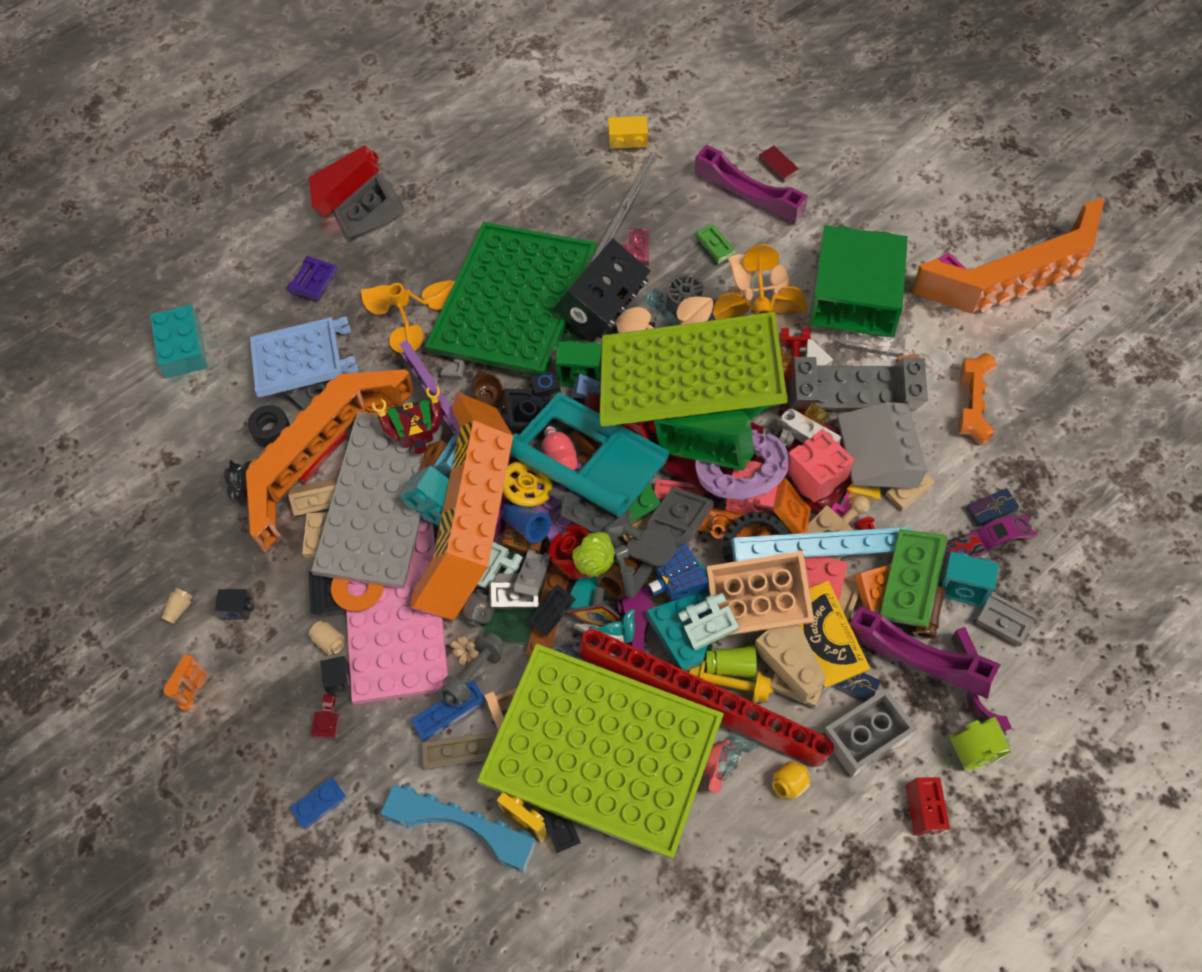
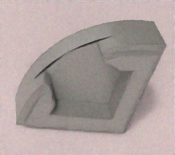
M455 359L454 362L445 366L440 374L441 379L462 380L465 360Z

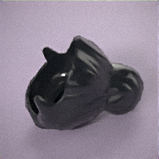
M229 460V468L224 470V479L228 485L227 494L230 500L239 502L247 497L246 471L252 461H248L241 466Z

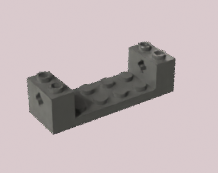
M794 357L786 367L788 409L858 410L892 402L908 403L910 410H917L928 401L925 358H902L895 366L817 365L816 357Z

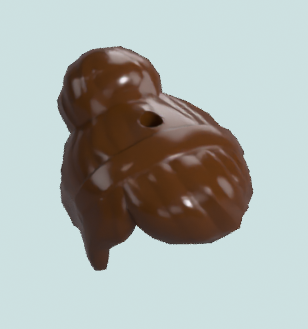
M486 371L477 372L471 384L470 397L498 408L503 396V388L499 378L494 374L486 373Z

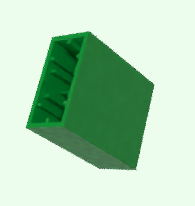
M824 225L818 254L809 326L894 338L903 308L908 236L889 232L851 229L846 226Z

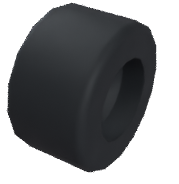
M264 405L251 413L247 426L254 441L266 448L280 436L281 431L285 427L290 426L285 412L280 407ZM276 423L272 429L262 430L267 424Z

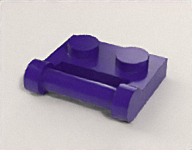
M306 256L303 260V266L293 281L288 283L286 290L293 295L299 294L319 301L337 273V266ZM312 269L307 278L305 279L304 283L300 285L305 276L307 275V273L309 272V270Z

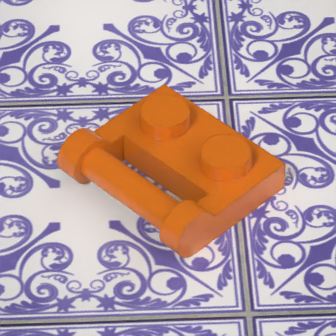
M184 654L166 683L164 693L169 698L176 700L181 710L189 711L193 708V698L197 691L204 686L208 673L194 657ZM180 684L185 688L183 693L181 692Z

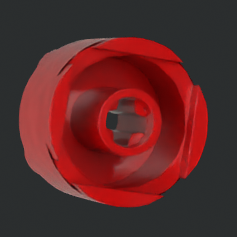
M579 524L570 525L565 528L567 530L562 535L558 533L549 546V556L552 562L567 577L571 579L591 578L586 574H582L576 568L572 558L573 550L581 545L583 538L587 534L591 533Z

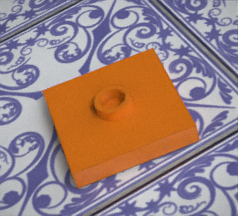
M784 478L778 484L773 511L792 534L807 533L811 508L791 483Z

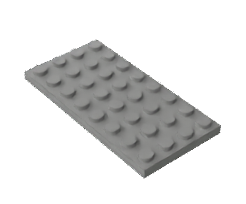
M357 412L311 572L313 575L404 589L422 514L416 509L407 507L403 502L404 500L398 496L410 477L419 472L426 452L415 454L413 447L403 448L400 442H394L382 430L378 420L379 415ZM440 424L438 431L433 433L434 440L427 442V447L431 443L442 440L444 425Z

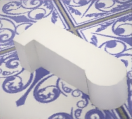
M787 409L777 420V425L781 430L783 428L788 431L791 429V435H794V438L802 443L807 439L810 440L814 434L824 429L840 445L841 436L793 409Z

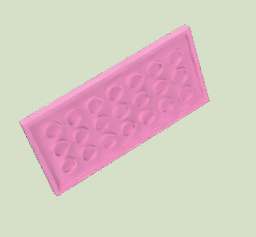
M423 517L405 588L384 586L382 596L373 607L360 612L347 611L351 696L354 705L439 692L443 685L442 680L448 676L443 618L410 608L414 587L419 583L430 564L436 545L434 523L426 521ZM350 581L347 590L353 596H360L368 589V583Z

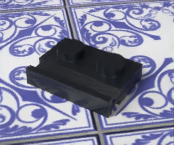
M309 571L310 615L312 618L319 615L328 616L346 613V610L338 606L332 597L331 584L333 578L313 575Z

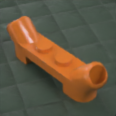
M983 353L976 359L964 358L961 368L960 383L969 384L968 409L964 408L959 418L958 433L970 435L978 444H985L994 435V428L982 417L985 410V401H982V395L985 394L986 382H983V378L996 368V359L989 353Z

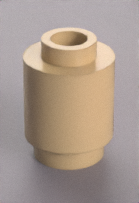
M318 621L309 631L311 641L328 655L339 653L345 645V637L327 622Z

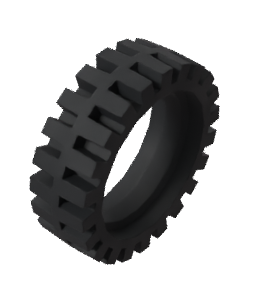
M763 512L747 513L734 520L726 530L722 544L724 559L726 563L734 562L731 539L736 538L737 534L744 527L751 524L768 526L777 535H787L790 533L779 519Z

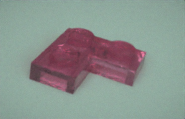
M629 229V245L622 246L645 266H649V229Z

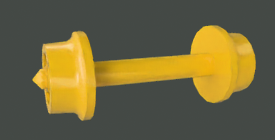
M704 660L701 666L687 671L714 685L753 692L752 702L755 704L757 702L767 703L768 696L774 692L772 687H770L771 678L763 676L761 672L757 673L756 683L705 673L706 661Z

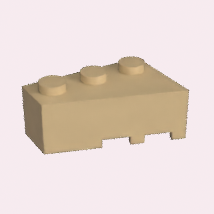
M800 625L768 629L756 639V653L804 703L823 688L826 677Z

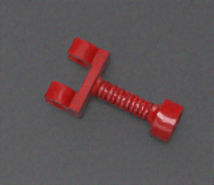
M781 328L780 347H791V359L800 357V348H806L808 339L811 340L810 328H802L801 337L789 336V328Z

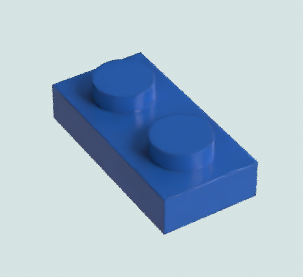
M331 777L291 806L290 809L303 829L306 830L348 798L335 779Z

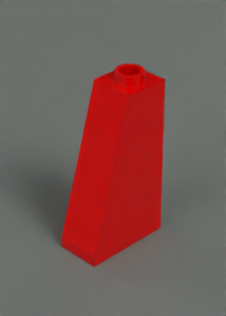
M364 145L309 177L312 208L322 216H328L379 171V157L377 153Z

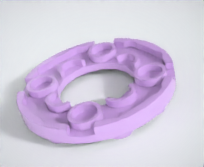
M752 430L754 452L765 460V464L762 465L761 471L758 474L755 472V475L750 478L743 479L739 477V479H734L731 475H724L720 471L719 465L696 460L698 480L707 491L724 498L745 500L746 498L769 493L787 474L789 460L785 445L772 434L766 436L758 434L757 430Z

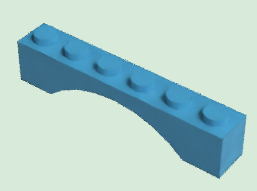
M402 784L401 787L393 785L380 813L385 820L406 828L433 822L461 826L483 839L495 852L501 865L522 873L526 872L536 847L535 838H532V833L523 829H518V832L508 829L509 825L499 820H495L494 823L487 821L483 814L476 811H471L470 814L461 811V806L452 802H448L445 805L438 802L439 798L431 794L425 793L424 796L416 794V790L410 786Z

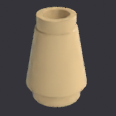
M175 588L173 592H170L161 618L174 624L192 603L190 600L193 596Z

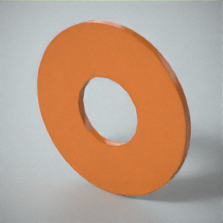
M333 578L331 584V593L334 601L341 608L351 612H360L373 607L382 596L384 586L368 583V589L363 595L353 596L347 590L350 580Z

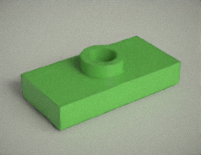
M713 224L696 232L695 237L718 264L728 257L735 255V249Z

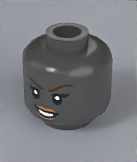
M477 589L476 592H472L463 607V613L468 618L467 621L475 626H480L481 623H489L496 610L495 608H489V592L483 589Z

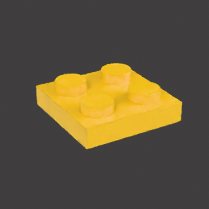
M503 792L497 799L501 812L523 830L532 833V837L542 843L547 836L546 824L543 822L544 818L533 809L530 812L522 806L524 803L520 799L509 797Z

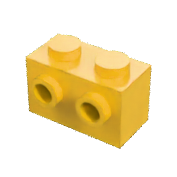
M647 116L608 118L609 149L648 147Z

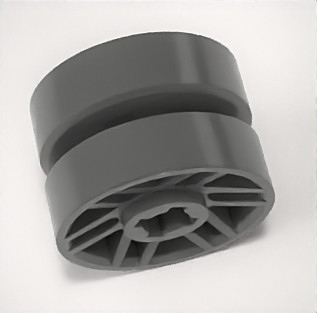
M679 274L669 281L667 285L666 307L673 317L678 319V306L685 299L705 296V286L702 280L692 274Z

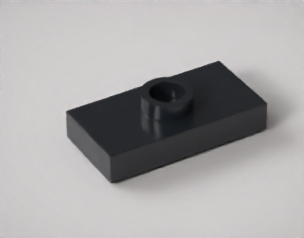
M557 584L527 622L547 637L566 611L576 601V598Z

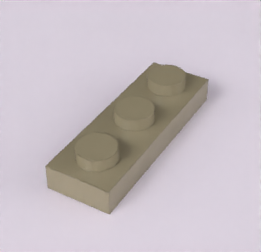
M496 732L424 742L422 743L424 769L486 761L497 734Z

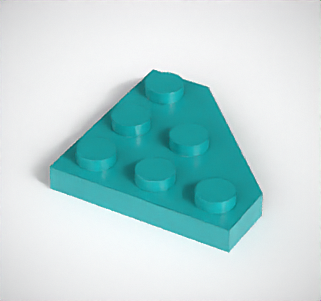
M709 590L647 610L645 614L674 665L684 671L701 666L708 645L695 651L684 626L693 622L691 618L682 622L678 613L686 610V607L691 604L697 605L707 600L706 597L710 596ZM709 609L703 613L698 614V616L701 619L705 616L712 614L713 612L711 609Z

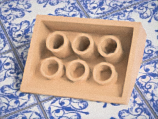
M803 551L707 566L710 595L716 596L723 593L726 602L719 604L718 607L722 609L729 606L740 630L730 635L814 623Z

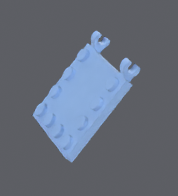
M330 317L250 337L257 397L269 396L332 380L339 374H343V372L358 373V366L354 365L356 364L354 356L340 360L336 332L341 334L351 333L350 325H347V317H341L334 321Z

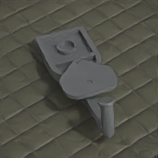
M672 487L648 520L647 530L643 531L641 539L637 540L632 537L627 544L629 555L644 561L636 573L635 569L630 566H624L620 569L625 593L628 598L636 596L656 566L668 563L677 551V548L685 545L692 539L714 507L713 500Z

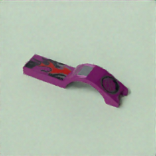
M1027 515L1000 518L988 523L977 531L947 540L942 568L950 552H963L970 557L976 558L985 555L988 551L1004 542L1018 538L1027 541L1036 538L1038 534L1032 530L1028 523L1029 518Z
M966 627L956 629L951 639L957 653L978 655ZM967 690L966 700L968 708L974 717L981 723L996 717L1006 736V731L1012 730L1007 716L997 715L988 711L981 703L978 695Z

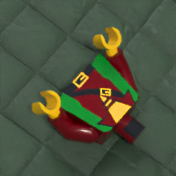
M428 386L426 393L431 397V402L428 399L387 409V413L384 411L386 402L383 399H380L383 404L381 410L376 409L373 402L372 409L379 414L378 420L384 434L394 442H400L403 448L413 447L415 454L426 452V443L434 440L433 433L438 431L442 421L441 403L438 401V396L440 395L439 387L437 386V394L432 396L429 393Z

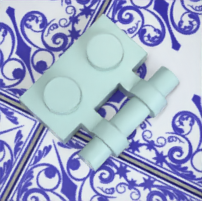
M493 542L488 568L476 587L487 591L490 583L496 579V574L501 566L506 568L503 574H516L520 569L519 564L523 559L522 556L514 554L510 560L506 558L509 554L508 549Z
M723 593L716 596L712 594L706 597L707 600L697 605L691 604L686 607V610L678 613L682 622L690 618L693 622L684 626L695 651L740 630L730 607L727 606L722 609L718 607L719 604L726 602ZM709 609L712 610V614L701 619L699 618L698 614Z

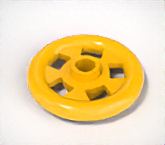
M521 461L514 462L507 466L502 494L516 505L535 507L545 503L550 498L553 482L549 477ZM527 471L535 473L536 477L531 473H527ZM514 472L519 474L516 479L510 476ZM537 483L544 484V490L537 489ZM514 485L518 492L514 493L510 486ZM525 494H534V498H525Z

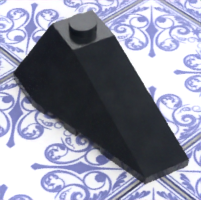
M504 388L501 417L510 432L520 435L551 401V397L544 396L542 398L533 395L532 391L526 389ZM552 419L534 439L545 437L544 430L548 426L554 427L556 432L571 434L576 429L558 419Z

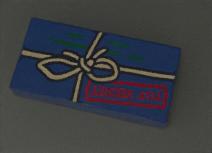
M1006 488L968 504L966 509L979 527L1018 510L1019 505Z
M862 673L835 684L833 687L862 701H867L875 696L881 680Z

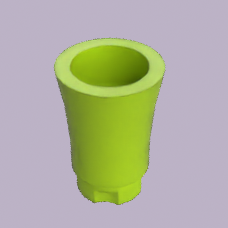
M755 645L706 651V673L756 679Z

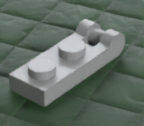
M528 550L524 564L515 582V592L538 596L551 561L548 553L542 555L536 553L535 550Z

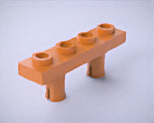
M712 508L698 530L711 533L714 538H722L731 523L742 516V514ZM751 524L744 527L737 534V537L777 534L770 527L763 524Z

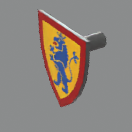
M600 587L595 588L592 606L568 609L566 611L584 622L600 627L608 623L621 621V618L614 612V609L603 603L605 590Z

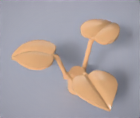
M744 254L732 255L727 259L731 265L736 287H730L727 293H739L742 296V300H751L753 293L760 292L759 288H749L752 284L751 279L755 276V271H747L743 265ZM777 265L771 269L770 282L772 285L763 287L764 291L773 289V295H778V291L781 288L790 286L788 272L783 265Z
M689 297L682 301L677 309V317L682 321L681 325L708 321L713 309V300L709 297ZM634 307L624 311L616 319L615 323L619 333L646 330V328L653 329L651 325H648L651 321V314L641 307Z

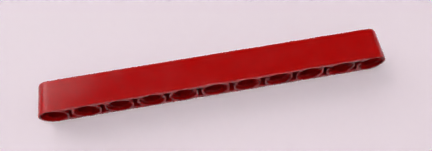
M589 629L583 633L578 647L579 655L583 659L611 672L724 713L721 720L722 724L814 767H820L834 750L832 741L818 732L599 630Z

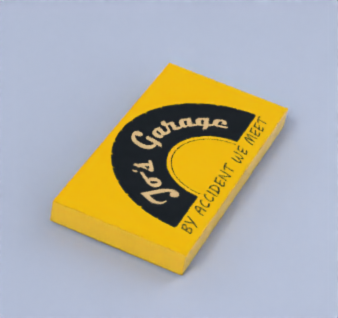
M829 581L811 587L810 595L814 623L802 624L800 627L826 677L823 685L824 689L867 672L870 670V667Z

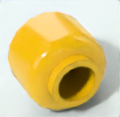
M794 761L785 763L774 772L772 777L774 791L784 799L794 800L810 786L808 769L803 764Z

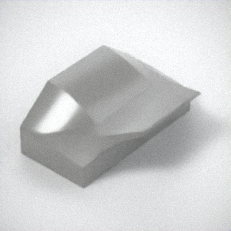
M497 574L496 579L490 583L489 608H537L538 596L514 591L515 582L519 574Z

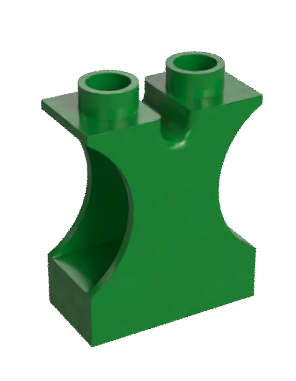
M775 405L654 420L659 446L670 451V455L744 471L755 453L750 421L763 410Z

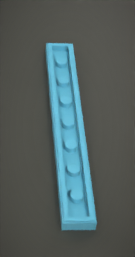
M912 527L737 537L731 539L734 562L798 551H803L804 558L893 553L899 529L912 530Z

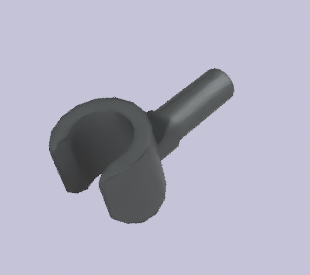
M625 545L614 549V561L618 562L620 569L626 566L624 559L629 558V552Z

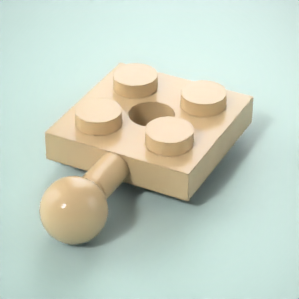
M856 496L851 502V508L842 517L826 505L808 524L807 533L853 531L854 529L849 523L857 514H864L869 510V500L864 496ZM831 556L828 558L840 560L843 556Z

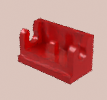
M918 777L906 784L914 836H922L932 832V835H936L949 830L950 825L941 778Z

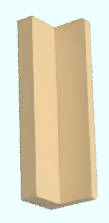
M338 477L292 487L288 496L293 515L297 516L330 508Z

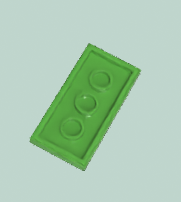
M899 529L880 614L888 621L929 627L948 540L947 535Z

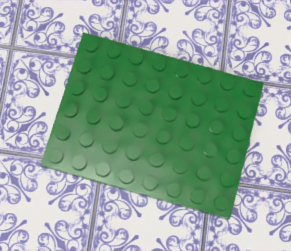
M483 222L424 346L426 352L534 375H545L567 323L553 309L591 264L597 250V242Z

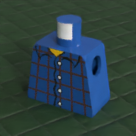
M685 544L675 552L668 563L656 566L658 579L648 583L649 590L653 596L666 591L670 600L675 601L708 590L709 581L689 547Z

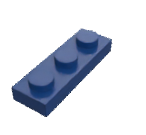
M474 680L466 684L471 693V698L467 702H462L458 707H454L442 699L410 720L423 742H426L487 702Z

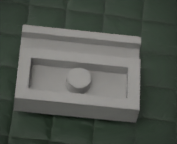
M992 593L981 611L976 624L1020 647L1036 615Z

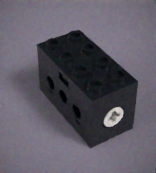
M612 238L565 293L553 311L590 342H593L596 337L601 339L602 335L617 321L616 319L625 311L629 302L633 301L638 292L649 281L646 277L651 270Z

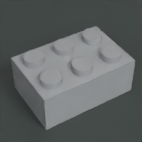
M884 689L825 727L822 735L832 741L834 746L833 753L849 775L854 777L910 740L918 729L888 690Z

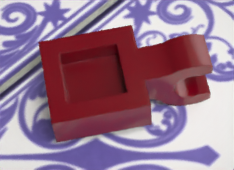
M323 695L322 712L314 713L310 735L312 738L337 740L341 715L334 713L337 702L334 695Z

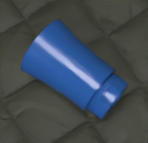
M511 501L505 504L501 513L503 521L521 533L531 543L542 541L550 531L551 518L547 513L519 506Z

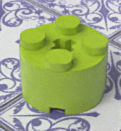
M996 717L990 718L982 722V724L979 720L971 722L965 726L966 731H958L949 736L956 754L966 771L983 767L984 763L989 761L993 763L1011 753L1008 740Z

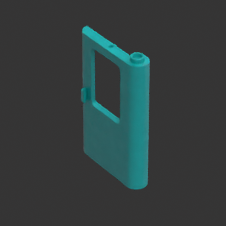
M558 392L520 435L517 433L513 434L510 456L620 517L663 467L670 451L620 424L601 427L599 413ZM558 419L602 444L579 471H574L529 446L531 441L550 420Z

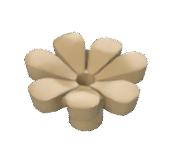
M465 636L451 642V646L455 648L453 655L455 657L460 656L459 663L461 665H465L467 661L471 664L479 655V652L475 650L474 642L476 640L472 639L468 642Z

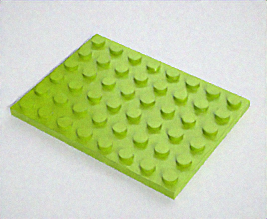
M775 312L602 335L601 427L787 403Z
M536 644L477 782L482 786L500 793L504 792L508 796L518 798L523 802L673 860L724 713Z

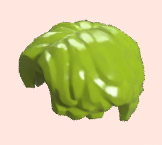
M605 532L587 534L583 538L581 545L573 550L572 558L576 568L582 574L590 577H597L605 573L614 562V546L609 535Z

